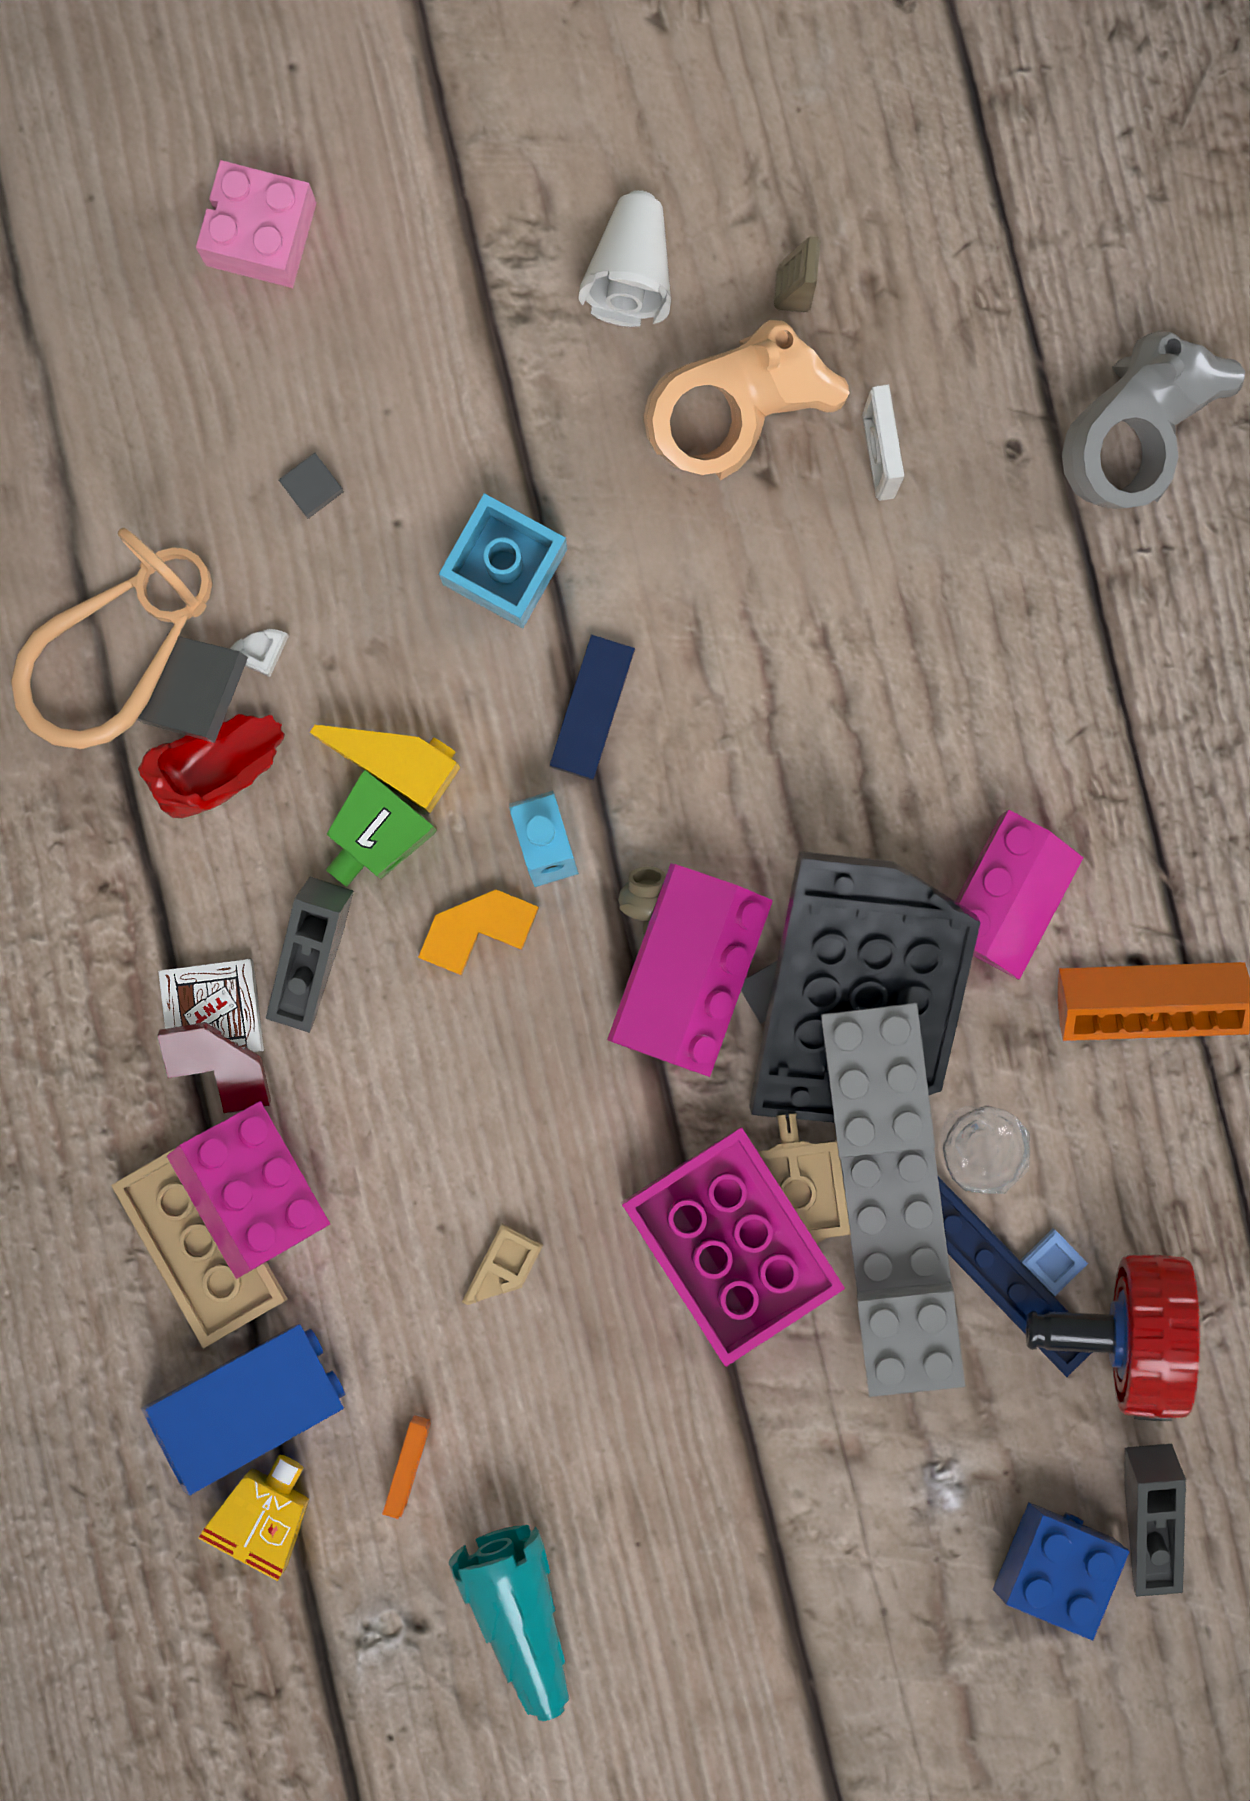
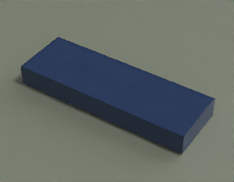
M591 634L549 765L551 768L594 781L635 648Z

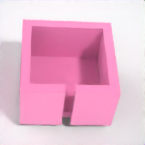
M220 160L209 198L214 210L206 209L196 249L204 264L208 267L293 288L317 203L310 184Z

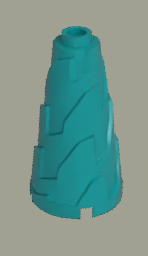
M529 1525L507 1527L476 1538L478 1550L470 1556L466 1545L462 1546L450 1557L448 1564L464 1603H469L486 1644H491L507 1683L512 1682L527 1715L537 1716L539 1721H548L560 1716L565 1710L564 1705L569 1700L563 1664L566 1662L553 1616L556 1610L547 1574L551 1572L545 1547L537 1527L532 1531Z

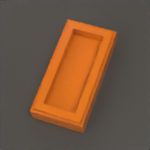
M414 1415L410 1421L382 1515L395 1519L402 1517L429 1433L430 1419Z

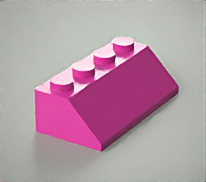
M670 863L607 1040L710 1077L773 900L741 886Z

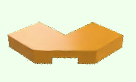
M495 889L436 914L418 958L462 976L479 933L522 950L539 907Z

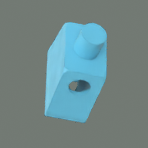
M554 791L510 803L509 810L534 887L578 875L579 873Z

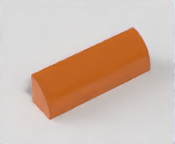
M1245 962L1059 968L1058 1011L1063 1041L1249 1035L1250 978Z

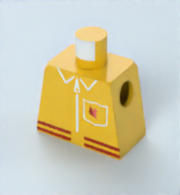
M278 1455L268 1475L251 1468L203 1529L198 1539L278 1581L289 1564L309 1502V1498L293 1489L303 1470V1466L287 1456Z

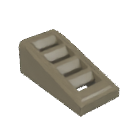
M809 236L780 263L777 269L774 299L776 309L808 312L811 309L818 275L821 241L818 240L819 237Z

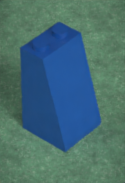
M301 1324L294 1325L141 1408L183 1492L189 1496L344 1409L340 1398L345 1396L344 1389L333 1370L325 1373L318 1359V1356L324 1352L311 1328L304 1332Z

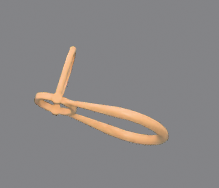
M126 528L118 530L117 535L141 561V569L138 574L57 614L34 630L17 654L11 680L15 708L31 732L54 746L85 749L109 743L134 725L153 694L186 620L191 617L200 616L204 612L206 603L210 598L212 588L210 571L198 555L188 549L174 547L154 553ZM184 559L198 567L202 582L196 597L164 563L165 561ZM157 571L186 603V607L170 612L162 611L152 606L148 600L146 590L149 576ZM134 587L138 600L150 615L160 621L172 622L174 626L118 714L101 726L81 731L59 728L43 718L33 703L30 680L35 661L49 642Z

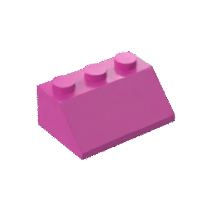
M1007 810L998 818L955 901L976 914L981 923L973 956L1020 980L1084 857L1049 830L1011 810Z

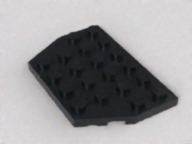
M799 851L749 1104L751 1115L767 1117L786 1115V1118H788V1114L797 1113L796 1118L800 1120L835 1123L821 1014L917 1003L928 1094L932 1095L941 1092L981 924L977 915L893 861Z

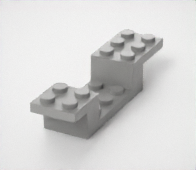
M917 1003L821 1014L838 1152L841 1159L857 1286V1303L869 1397L966 1387L954 1291L950 1277Z

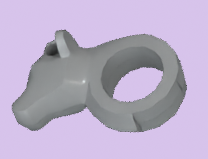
M1163 331L1147 334L1136 341L1132 356L1120 359L1112 367L1121 379L1089 405L1070 425L1067 431L1062 452L1064 475L1074 493L1087 502L1112 509L1144 506L1153 500L1158 502L1173 480L1178 461L1175 425L1198 412L1215 399L1236 395L1243 386L1245 370L1239 362L1234 359L1217 357L1202 345L1181 340L1176 334ZM1120 421L1126 422L1136 431L1142 447V461L1139 472L1133 481L1122 490H1118L1108 482L1101 468L1100 458L1105 436Z

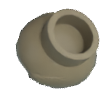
M640 867L633 870L629 874V882L620 890L618 899L620 910L633 919L644 921V935L666 877L662 870L655 867Z

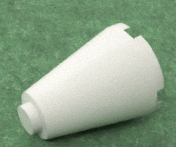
M632 191L618 200L580 285L579 301L582 306L586 300L592 306L591 314L611 324L639 327L641 319L654 317L653 324L663 321L670 311L671 294L663 207L652 194L646 191Z

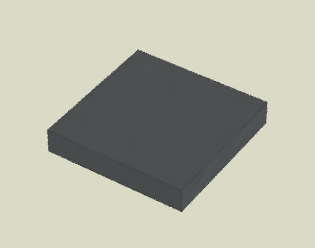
M179 636L153 694L137 720L147 725L215 743L248 657L237 650Z

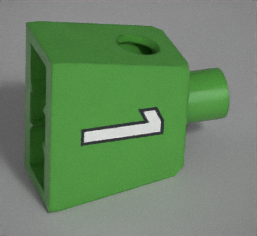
M365 770L360 775L328 830L327 835L343 849L325 870L346 887H348L364 866L378 878L382 879L431 838L437 829Z

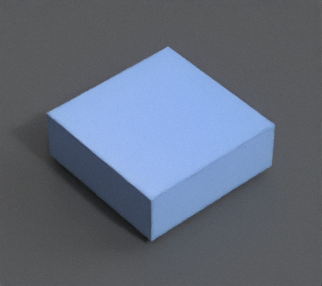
M1053 1228L1020 1260L1053 1296H1056L1088 1264Z

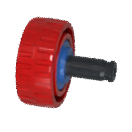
M1127 1255L1121 1259L1118 1266L1114 1298L1110 1305L1109 1314L1065 1312L1037 1314L1036 1311H1031L1027 1314L1026 1319L1027 1347L1030 1350L1043 1347L1049 1351L1109 1353L1110 1364L1113 1367L1116 1400L1122 1413L1151 1418L1186 1417L1192 1411L1195 1401L1200 1359L1199 1300L1193 1266L1189 1260L1183 1257Z

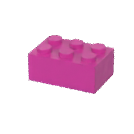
M261 1101L180 1144L166 1156L236 1279L330 1225L328 1218Z

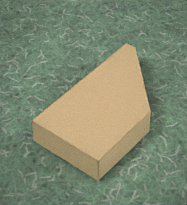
M502 1223L462 1302L470 1305L522 1288L543 1244Z

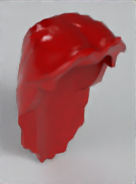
M237 714L230 720L222 723L215 743L188 735L171 743H163L146 752L138 771L161 810L172 818L183 819L211 810L252 785L260 774L271 768L277 753L276 748L282 743L285 733L281 730L282 724L276 722L272 715L258 718L254 715Z

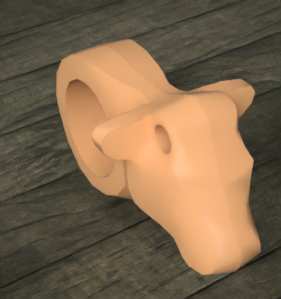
M769 320L762 324L752 336L740 340V347L689 363L666 373L648 396L644 412L647 439L653 446L656 454L661 455L675 468L699 475L716 473L718 478L722 480L738 471L750 458L761 435L767 415L806 408H815L823 412H835L842 408L849 395L848 383L845 378L827 368L816 352L805 344L786 322ZM712 385L724 394L730 405L731 426L727 437L719 447L708 454L692 456L680 450L671 435V414L674 405L682 394L697 386Z

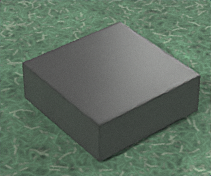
M313 453L279 479L281 485L307 519L344 493L343 488L316 453Z

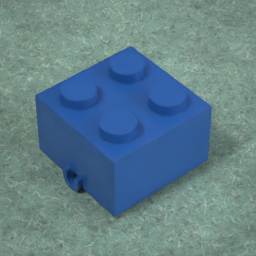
M1028 1502L992 1590L1006 1605L1093 1641L1130 1551L1115 1538L1083 1525L1084 1521L1075 1515L1065 1512L1064 1516H1061Z

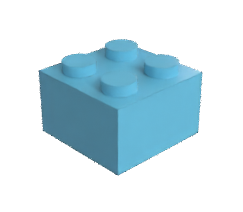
M484 493L439 572L442 584L447 588L523 629L568 550L566 537Z

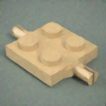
M797 1113L788 1114L789 1133L786 1115H778L781 1143L770 1149L757 1152L816 1243L829 1237L851 1235L837 1140L820 1143L800 1141L796 1118Z

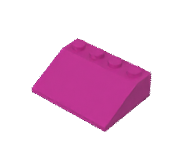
M742 1127L621 1202L725 1367L845 1289Z

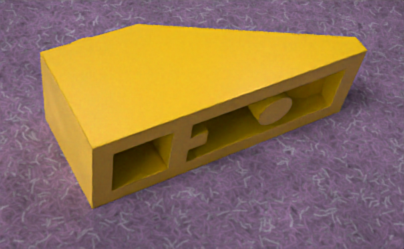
M314 725L310 731L316 739L363 770L368 771L372 776L428 813H431L460 769L458 763L452 759L456 752L435 737L427 743L416 736Z

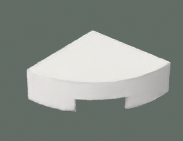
M266 629L252 633L243 639L241 638L230 649L240 651L248 657L245 664L246 667L270 677L289 635L280 630Z

